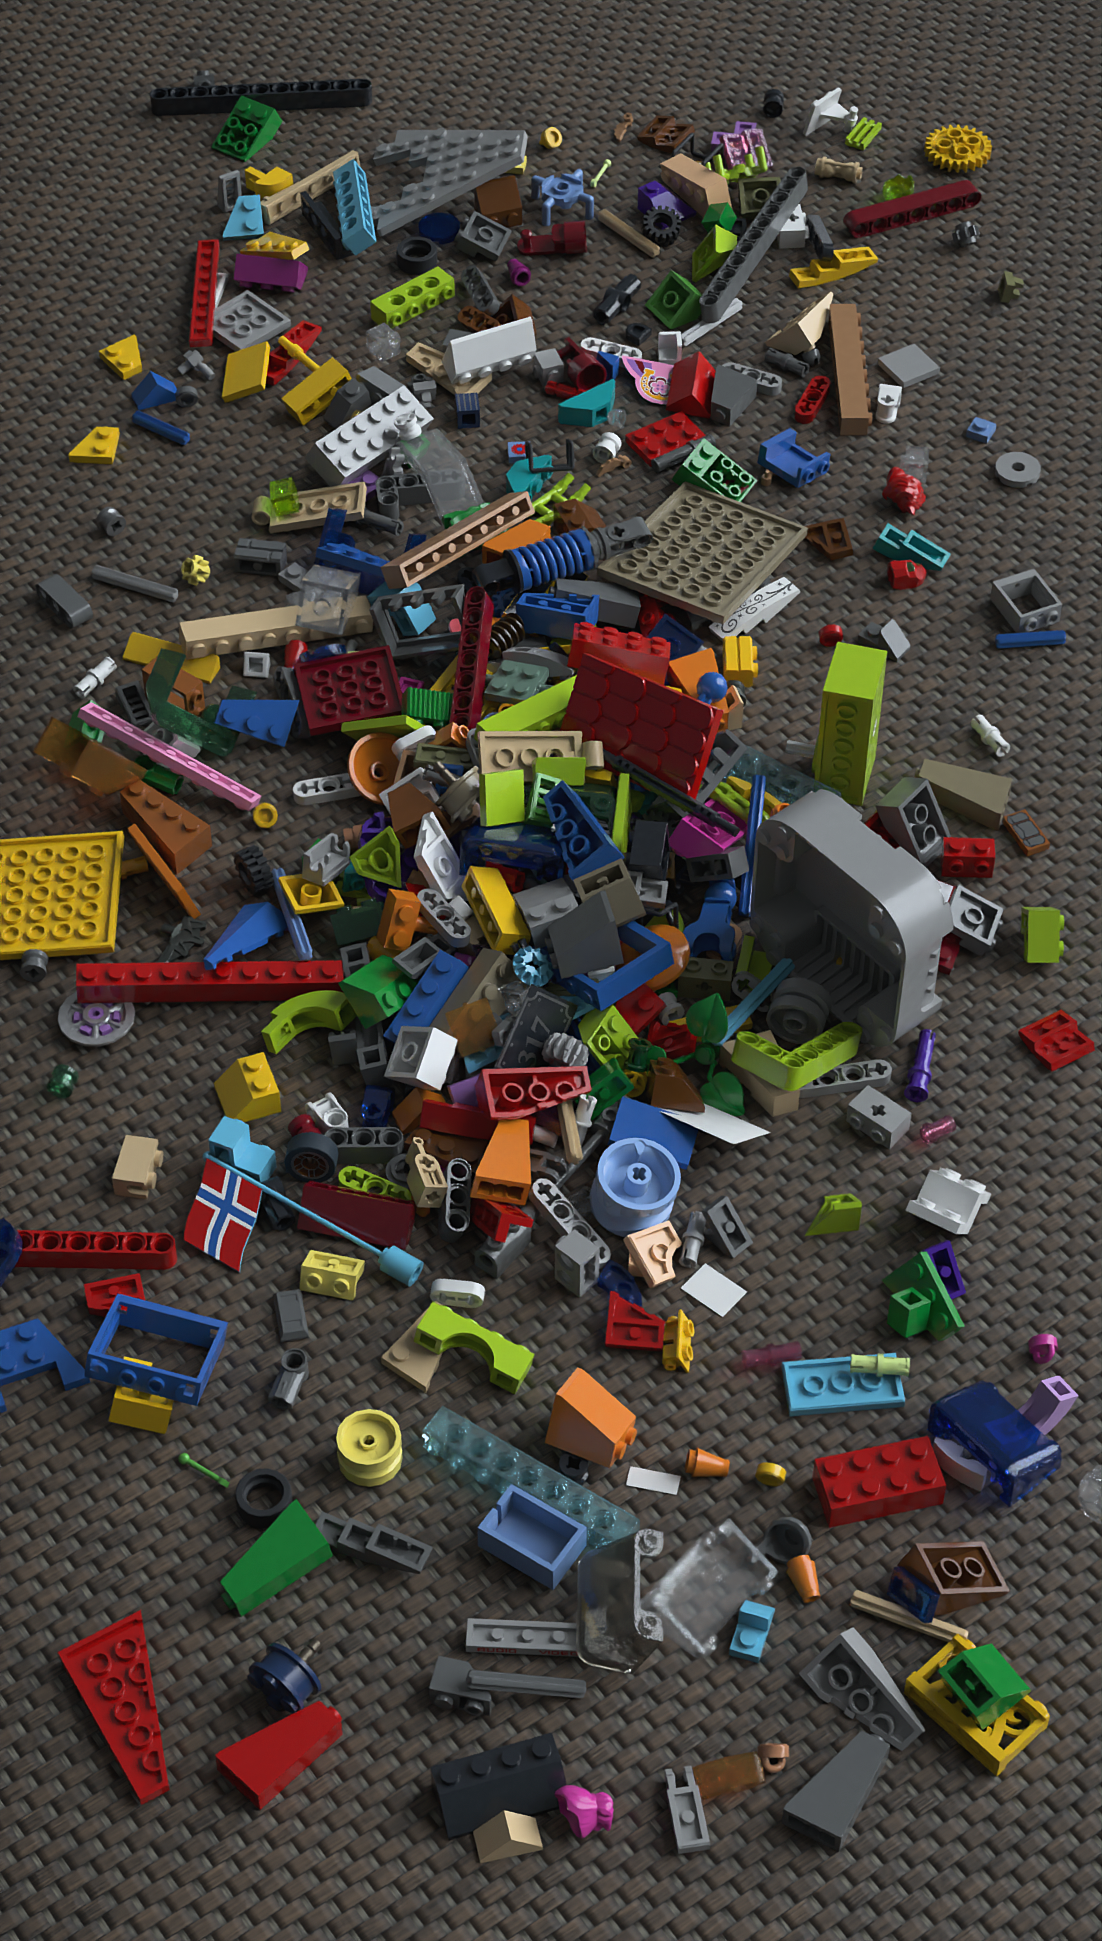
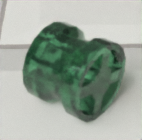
M56 1065L52 1071L53 1077L49 1079L46 1085L47 1089L57 1097L68 1098L73 1093V1085L77 1083L79 1074L68 1065Z

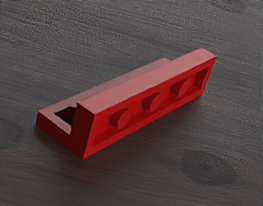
M471 1198L470 1221L495 1241L506 1242L510 1223L532 1228L534 1220L512 1203Z

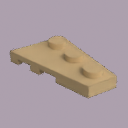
M427 1310L381 1357L383 1365L425 1393L428 1391L430 1380L439 1366V1360L442 1353L438 1355L413 1342L416 1328Z

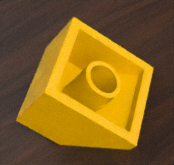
M264 1052L237 1059L214 1082V1088L226 1117L247 1122L281 1112L279 1089Z

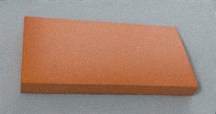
M134 823L128 828L129 834L188 915L196 919L201 913L192 899Z

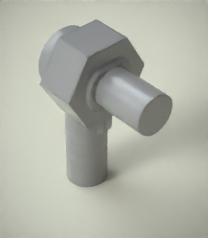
M196 349L193 352L191 350L183 355L186 361L177 368L181 375L185 374L190 368H193L196 371H201L208 380H212L215 377V373L206 364L202 363L204 359Z

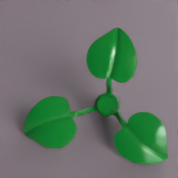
M715 993L696 1002L689 1008L686 1014L687 1027L694 1036L701 1037L702 1044L696 1047L695 1052L675 1059L674 1063L679 1064L696 1058L703 1065L710 1064L707 1075L709 1082L700 1089L703 1103L736 1117L745 1113L744 1092L739 1079L729 1072H719L713 1077L715 1066L718 1065L716 1060L719 1058L720 1046H714L712 1043L721 1042L728 1031V1018L724 1003L720 995ZM652 1046V1049L648 1052L646 1062L648 1070L650 1060H658L660 1057L667 1058L663 1048Z

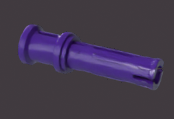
M923 1029L919 1032L914 1065L908 1071L909 1084L905 1087L904 1095L912 1102H923L928 1098L929 1094L927 1085L932 1078L929 1067L936 1034L934 1032L931 1034L932 1030Z

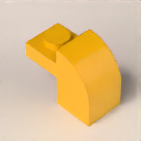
M250 166L245 170L246 188L254 191L256 195H260L261 201L263 197H270L293 185V174L279 167H275L267 174H264Z

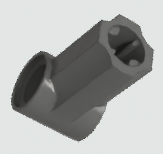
M298 1348L288 1349L281 1357V1367L268 1397L269 1403L278 1409L286 1411L293 1408L302 1383L309 1377L307 1357L302 1350ZM293 1365H300L298 1368L295 1369L290 1368Z

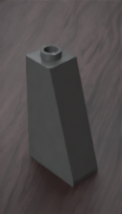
M556 579L554 587L550 586L548 594H554V598H569V594H577L579 599H592V595H599L598 621L635 628L641 609L639 592L615 583Z
M861 1731L785 1805L782 1824L840 1852L888 1759L890 1744L886 1743L883 1738L876 1734L869 1735Z

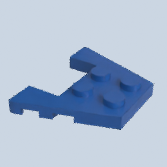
M38 1318L0 1331V1386L57 1368L65 1391L90 1383V1378L84 1377L85 1369ZM0 1391V1413L7 1411Z

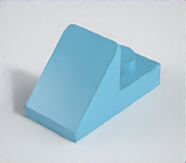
M745 1600L739 1610L738 1624L730 1646L729 1655L759 1663L775 1608Z

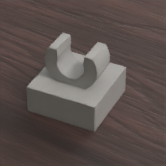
M435 380L413 383L412 395L418 401H421V405L425 409L431 408L430 402L436 399Z

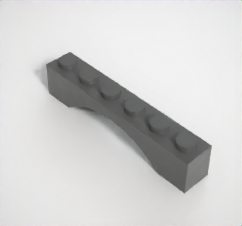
M366 942L340 948L346 978L372 961ZM356 1016L354 1019L357 1032V1054L360 1071L367 1089L394 1083L392 1079L384 1076L390 1059L387 1044L383 1037L385 1034L383 1020L365 1029L358 1016Z

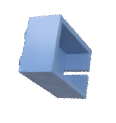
M513 1484L508 1487L498 1500L496 1509L492 1508L478 1526L479 1547L554 1590L586 1547L587 1527Z

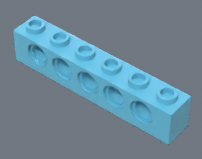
M352 159L333 172V185L336 189L335 197L338 203L336 207L339 211L338 219L341 224L340 231L343 237L341 242L347 250H351L356 256L376 243L366 173Z

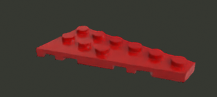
M141 1610L59 1651L58 1657L137 1799L143 1805L170 1789Z

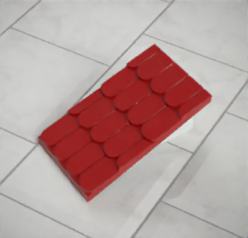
M583 653L581 666H579L573 686L574 689L571 692L560 731H581L582 743L587 741L603 742V749L615 756L620 755L696 800L724 710L598 657ZM604 761V768L602 769L608 770L617 776L620 775L618 771L612 769L611 764ZM630 779V782H632V783H634V784H636V785H638V786H640V787H642V788H644V789H646V790H649V789L645 788L644 786L640 785L639 783L635 782L634 780Z

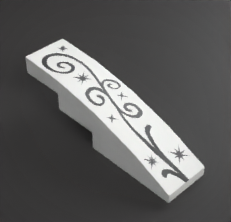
M783 577L751 594L724 624L714 622L709 626V629L722 642L725 636H737L741 631L747 634L761 620L767 623L800 593V590Z

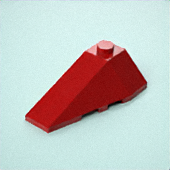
M587 1066L482 1069L474 1085L479 1110L489 1120L518 1119L579 1097L581 1094L590 1093L592 1090Z

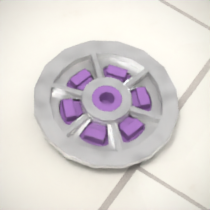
M76 991L67 997L60 1007L58 1023L62 1033L70 1041L83 1046L100 1047L114 1043L127 1034L134 1023L135 1009L132 1003H77Z

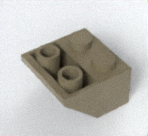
M622 858L573 880L583 903L598 892L606 891L617 928L647 915Z

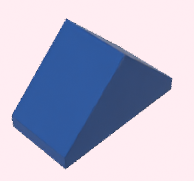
M150 371L131 393L137 409L142 410L176 401L175 392L177 388L173 382Z

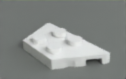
M433 811L424 814L414 853V859L419 870L422 871L430 889L436 890L447 902H451L458 895L464 901H468L461 887L467 874L464 866Z

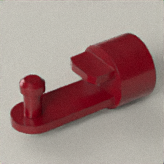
M585 221L554 224L552 226V235L532 236L531 230L524 229L521 231V239L517 243L519 253L525 256L587 253Z
M570 337L565 338L566 346L558 350L557 353L561 360L569 354H572L574 357L573 360L570 358L566 360L568 366L567 374L570 381L578 389L585 391L603 384L607 375L605 367L593 355L585 353Z

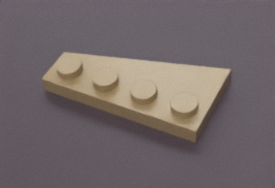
M418 342L406 354V361L427 376L432 377L433 380L454 395L479 393L492 380L491 373L483 378L480 376L472 378L464 384H460V382L452 384L442 363L445 353Z

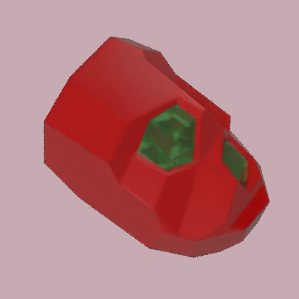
M894 560L888 563L887 575L892 588L904 590L922 585L926 577V570L921 564L914 563L912 560Z

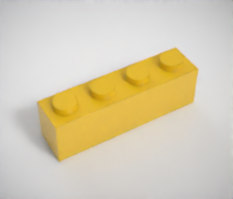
M470 866L461 887L491 949L502 951L506 955H515L510 945L514 942L518 943L517 940L525 938L527 944H529L531 934L506 886L505 880L502 878L498 868Z

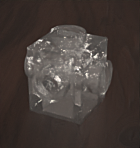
M382 323L366 331L367 349L382 362L400 354L401 338L387 324Z

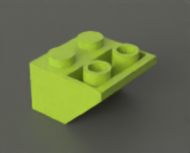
M610 1005L602 1011L595 1008L587 1012L578 1025L583 1044L588 1047V1050L600 1066H603L615 1057L620 1069L623 1071L625 1068L624 1061L628 1059L630 1050L628 1041L631 1038H638L614 1005Z

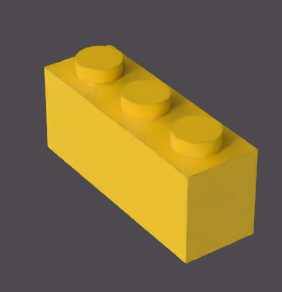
M332 357L281 399L288 413L304 426L328 407L337 390L352 378L348 370Z

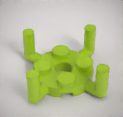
M763 146L755 148L758 161L757 166L753 162L752 154L744 155L745 164L735 165L733 169L727 171V169L723 168L721 155L713 156L715 173L726 178L727 185L729 182L738 183V179L756 178L758 174L764 173L768 169ZM707 162L705 167L712 170L710 162Z

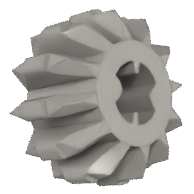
M565 1033L550 1035L541 1053L543 1059L553 1067L585 1066L589 1056L588 1047L582 1044L581 1040H577Z

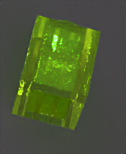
M292 477L270 482V501L277 517L299 512V494Z

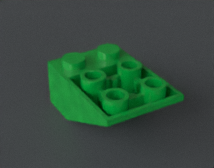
M241 96L211 148L246 162L273 139L283 121L275 108Z
M704 438L671 479L679 486L684 482H688L739 502L743 500L758 481ZM727 479H728V480H731V479L734 480V482H731V483L726 487V484H725L724 482H725ZM749 485V487L741 493L740 488Z

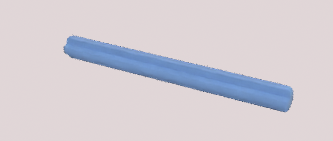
M274 868L271 871L273 873V885L298 958L301 961L305 959L311 960L313 957L312 948L300 914H294L278 882L279 877L286 876L285 871L282 868Z

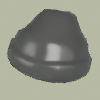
M778 1518L768 1526L763 1537L758 1539V1543L751 1549L749 1559L757 1560L767 1554L776 1562L787 1564L789 1560L809 1553L812 1545L811 1534L808 1528L796 1518Z

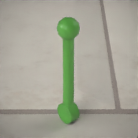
M187 1453L179 1455L178 1460L181 1464L190 1465L226 1488L229 1486L230 1482L191 1460Z

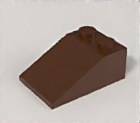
M984 1541L915 1543L897 1564L922 1616L945 1615L1007 1595L1009 1592Z

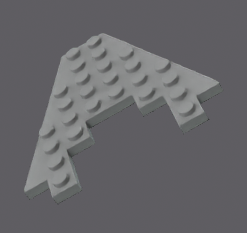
M445 128L437 130H397L395 142L384 143L376 147L373 158L376 166L409 157L411 168L426 165L423 182L412 183L403 187L401 200L390 201L376 207L371 206L374 227L377 226L379 236L386 235L522 164L528 138L525 130H445Z

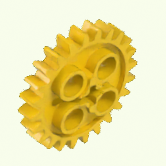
M959 124L956 128L949 125L948 129L941 126V131L934 129V133H929V137H926L924 146L925 157H928L929 162L934 161V166L940 164V169L947 167L948 172L955 169L958 173L960 169H963L966 173L969 168L975 171V167L982 168V164H987V160H990L991 140H987V135L982 136V131L976 133V128L969 130L967 125L964 128H961Z

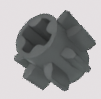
M970 221L956 225V231L952 233L954 243H960L961 247L976 243L975 238L980 235L977 225H971Z

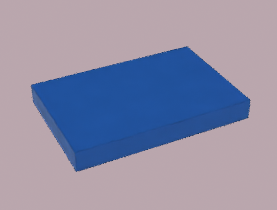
M622 1096L607 1145H612L617 1141L627 1138L648 1139L662 1145L675 1158L679 1168L687 1170L698 1128L662 1112L675 1113Z

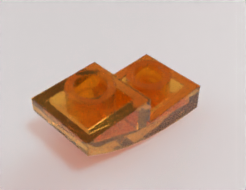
M756 1751L732 1755L692 1767L696 1783L699 1787L700 1797L703 1800L731 1790L739 1793L766 1783L760 1758Z

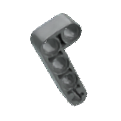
M451 469L382 476L375 483L378 514L397 520L399 518V506L460 500L465 495V475L460 470Z

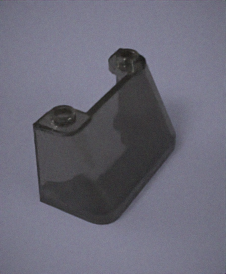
M652 1529L639 1530L587 1552L579 1561L576 1650L579 1658L584 1663L633 1675L663 1642V1626L659 1617L651 1611L640 1609V1563L645 1558L653 1559L660 1554L663 1548V1532Z

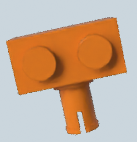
M388 889L376 936L384 948L405 951L410 947L415 931L432 935L438 933L425 917L418 916L421 901L413 892Z

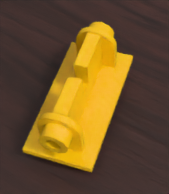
M681 1309L678 1311V1318L671 1316L665 1321L664 1342L666 1344H673L663 1345L662 1364L666 1370L672 1371L676 1367L682 1366L685 1372L689 1373L690 1361L693 1360L691 1337L694 1336V1326Z

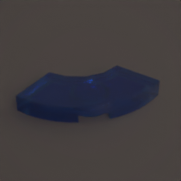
M609 1259L597 1280V1286L605 1290L609 1296L610 1291H615L628 1302L642 1307V1296L634 1277L623 1266Z

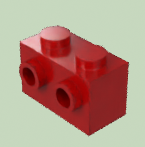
M943 837L940 857L941 876L992 878L996 858L995 840L990 838Z

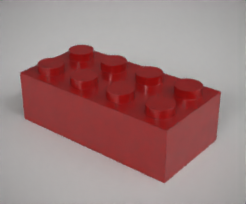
M588 622L575 623L567 666L579 669L583 653L664 685L670 660V642H666V639L661 637H652V639L642 637L637 632L621 633L612 627L597 628Z
M929 1436L814 1459L812 1479L829 1528L943 1504L946 1483Z

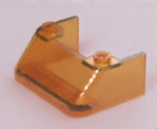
M51 717L33 750L34 753L59 765V772L70 778L75 777L90 785L88 790L101 797L104 793L110 795L143 779L148 771L121 753L54 717Z

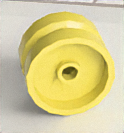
M366 1409L356 1411L343 1420L338 1427L336 1444L340 1471L344 1476L357 1485L368 1487L382 1485L394 1478L400 1470L403 1456L400 1428L393 1417L383 1411Z

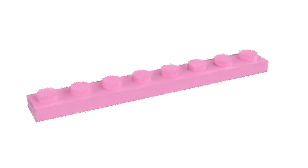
M91 702L80 709L77 717L84 720L88 726L99 728L112 739H119L126 743L130 749L140 751L148 755L150 760L168 766L173 773L184 775L191 779V782L195 785L204 786L211 790L215 796L233 802L237 808L250 811L259 804L261 795Z

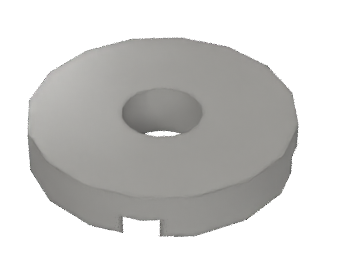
M1023 452L1005 453L998 458L995 464L996 477L998 476L1000 482L1010 487L1024 488L1027 487V484L1032 483L1033 485L1040 477L1041 465L1038 460L1032 455Z

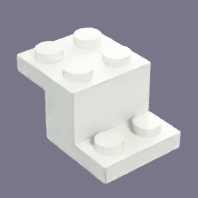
M940 1167L939 1171H929L917 1200H910L906 1211L955 1234H968L981 1204L988 1203L991 1193L984 1191L985 1185L974 1180H960L961 1174L951 1169Z

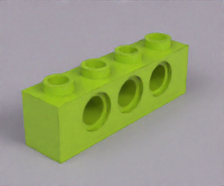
M436 267L370 301L371 319L383 329L389 331L454 297V278L440 267Z

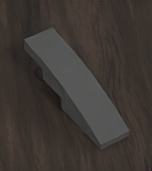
M323 1511L315 1524L327 1540L332 1551L394 1570L420 1574L433 1549L432 1546L381 1524H377L376 1528L353 1518H349L348 1522Z

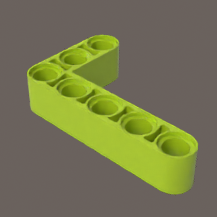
M842 1022L791 1052L757 1034L742 1031L736 1036L731 1060L736 1065L783 1090L795 1091L857 1054L863 1029L856 1023Z

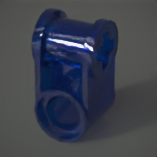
M374 1085L366 1086L361 1107L362 1127H387L390 1113L394 1107L395 1088Z

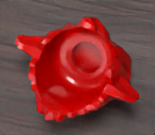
M899 467L890 469L886 479L887 486L882 492L885 500H887V497L891 498L893 502L897 503L902 513L909 512L912 516L915 515V511L919 510L926 501V496L921 486L922 483L917 478L905 474L903 469Z

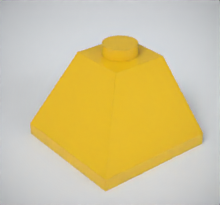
M302 874L278 878V882L294 914H309L344 908V902L333 880L323 887L303 879Z

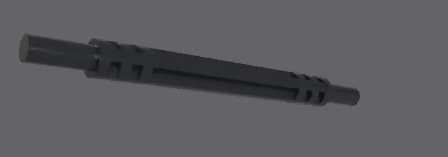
M603 749L604 761L611 764L612 769L619 773L629 774L630 779L707 823L709 826H716L733 837L738 835L740 828L721 818L720 813L693 799L620 755L615 756Z

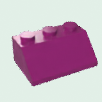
M236 254L233 280L240 283L239 286L252 288L254 284L261 285L260 289L273 290V287L282 288L281 291L294 293V289L301 290L308 272V266L295 260Z

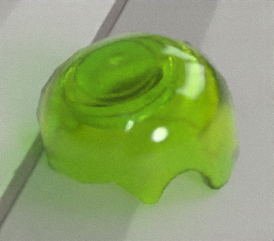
M898 174L884 182L882 188L884 198L889 201L913 194L915 184L912 176L908 175L907 178H904Z

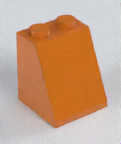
M528 519L488 540L482 545V564L502 559L503 551L506 549H515L520 546L525 547L530 543L534 544L536 541H543L546 538L550 539V526Z
M577 1367L555 1395L545 1443L610 1468L616 1459H622L626 1446L633 1444L637 1434V1429L634 1428L636 1416L588 1373Z

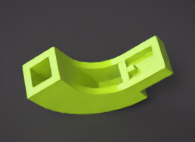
M328 990L309 992L289 999L270 1012L273 1020L261 1032L268 1051L277 1054L300 1032L314 1027H328L342 1031L357 1014L342 992Z

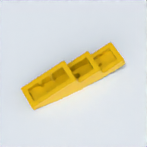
M870 247L834 250L831 262L813 259L809 267L790 269L789 277L797 288L816 286L857 273L877 263L878 258Z

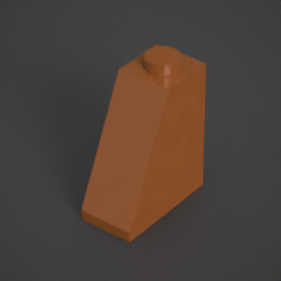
M410 782L387 793L393 831L403 846H405V849L417 844L424 814L433 811L443 831L451 828L450 822L440 808Z

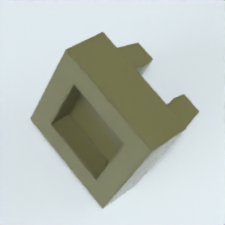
M1004 271L998 286L1000 301L1009 303L1010 299H1019L1020 292L1015 288H1023V279L1014 277L1012 272Z

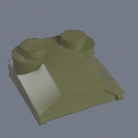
M780 177L738 179V199L740 201L742 217L754 221L781 182Z

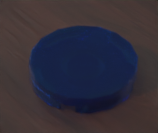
M443 212L428 214L419 222L420 237L430 239L432 242H439V244H447L454 241L460 230V221L457 217Z
M331 644L318 647L311 655L309 651L303 652L299 656V661L303 663L347 654L346 645Z

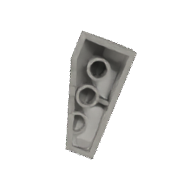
M854 1627L837 1636L799 1673L819 1698L827 1703H833L845 1711V1715L852 1719L856 1718L870 1727V1731L901 1751L925 1731L875 1652Z

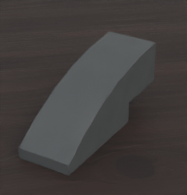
M437 933L430 939L422 938L393 958L391 963L411 979L422 978L440 950L454 957L457 948L451 946Z

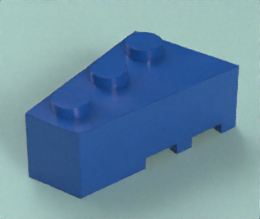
M523 593L516 603V614L522 619L525 633L528 634L538 633L550 638L559 637L571 641L575 623L588 622L595 626L598 621L599 595H592V599H579L577 594H569V598H554V594Z

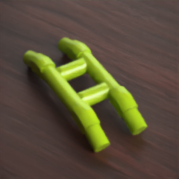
M567 473L561 481L559 480L550 491L532 502L534 511L543 516L534 521L548 526L552 524L554 510L551 511L544 505L551 500L555 503L567 501L561 495L574 480L570 473ZM584 483L578 491L569 497V500L575 498L582 502L591 490L590 486Z
M720 782L708 797L719 802L748 825L750 802L734 791L730 785ZM764 810L762 813V822L770 818L768 813H766Z

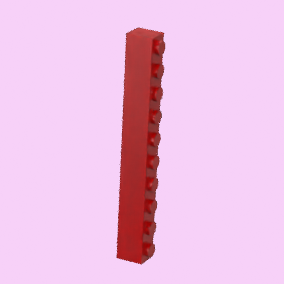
M342 960L220 962L216 965L217 968L205 970L204 962L76 964L77 1003L281 1001L315 991L328 990L343 993L338 984L343 980Z

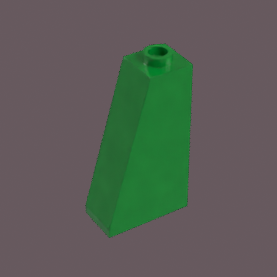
M297 1499L290 1503L220 1581L224 1589V1593L221 1594L223 1601L229 1610L235 1608L241 1617L333 1556L327 1540Z

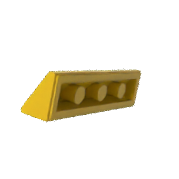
M136 632L131 633L123 654V660L144 666L159 656L208 684H211L220 670L218 655L209 654L205 657L186 660L181 645Z

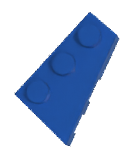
M221 700L213 724L285 747L300 700Z

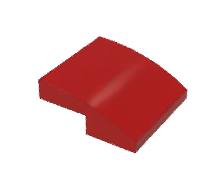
M1059 1010L1018 1030L1019 1036L1028 1049L1051 1072L1095 1051L1094 1042L1078 1030L1077 1021L1063 1010Z

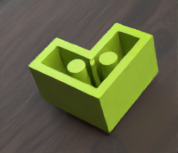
M1021 907V933L1024 934V961L1027 963H1059V957H1063L1064 944L1063 941L1059 940L1060 931L1064 930V915H1060V910L1053 907Z

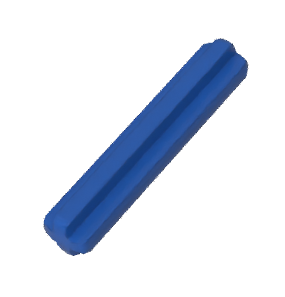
M138 410L132 415L133 423L181 445H186L190 441V434L146 413Z
M1064 630L997 634L995 637V644L998 649L1060 645L1066 642Z

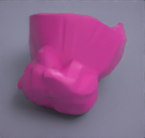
M566 1785L555 1791L554 1796L558 1799L560 1813L568 1819L571 1829L578 1838H585L593 1830L597 1832L602 1828H605L606 1831L611 1830L614 1811L611 1796L604 1792L590 1793L576 1785Z

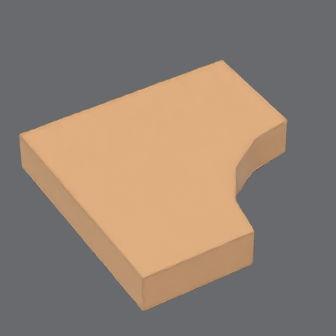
M670 1221L630 1234L623 1239L649 1288L671 1281L675 1277L672 1268V1256L675 1250L682 1245V1242Z

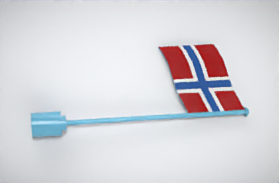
M206 1151L203 1154V1160L206 1163L202 1182L187 1217L184 1231V1241L240 1273L243 1251L256 1222L262 1191L379 1256L380 1270L409 1287L418 1279L424 1262L396 1246H392L390 1249L385 1248L382 1252L211 1156L210 1151Z

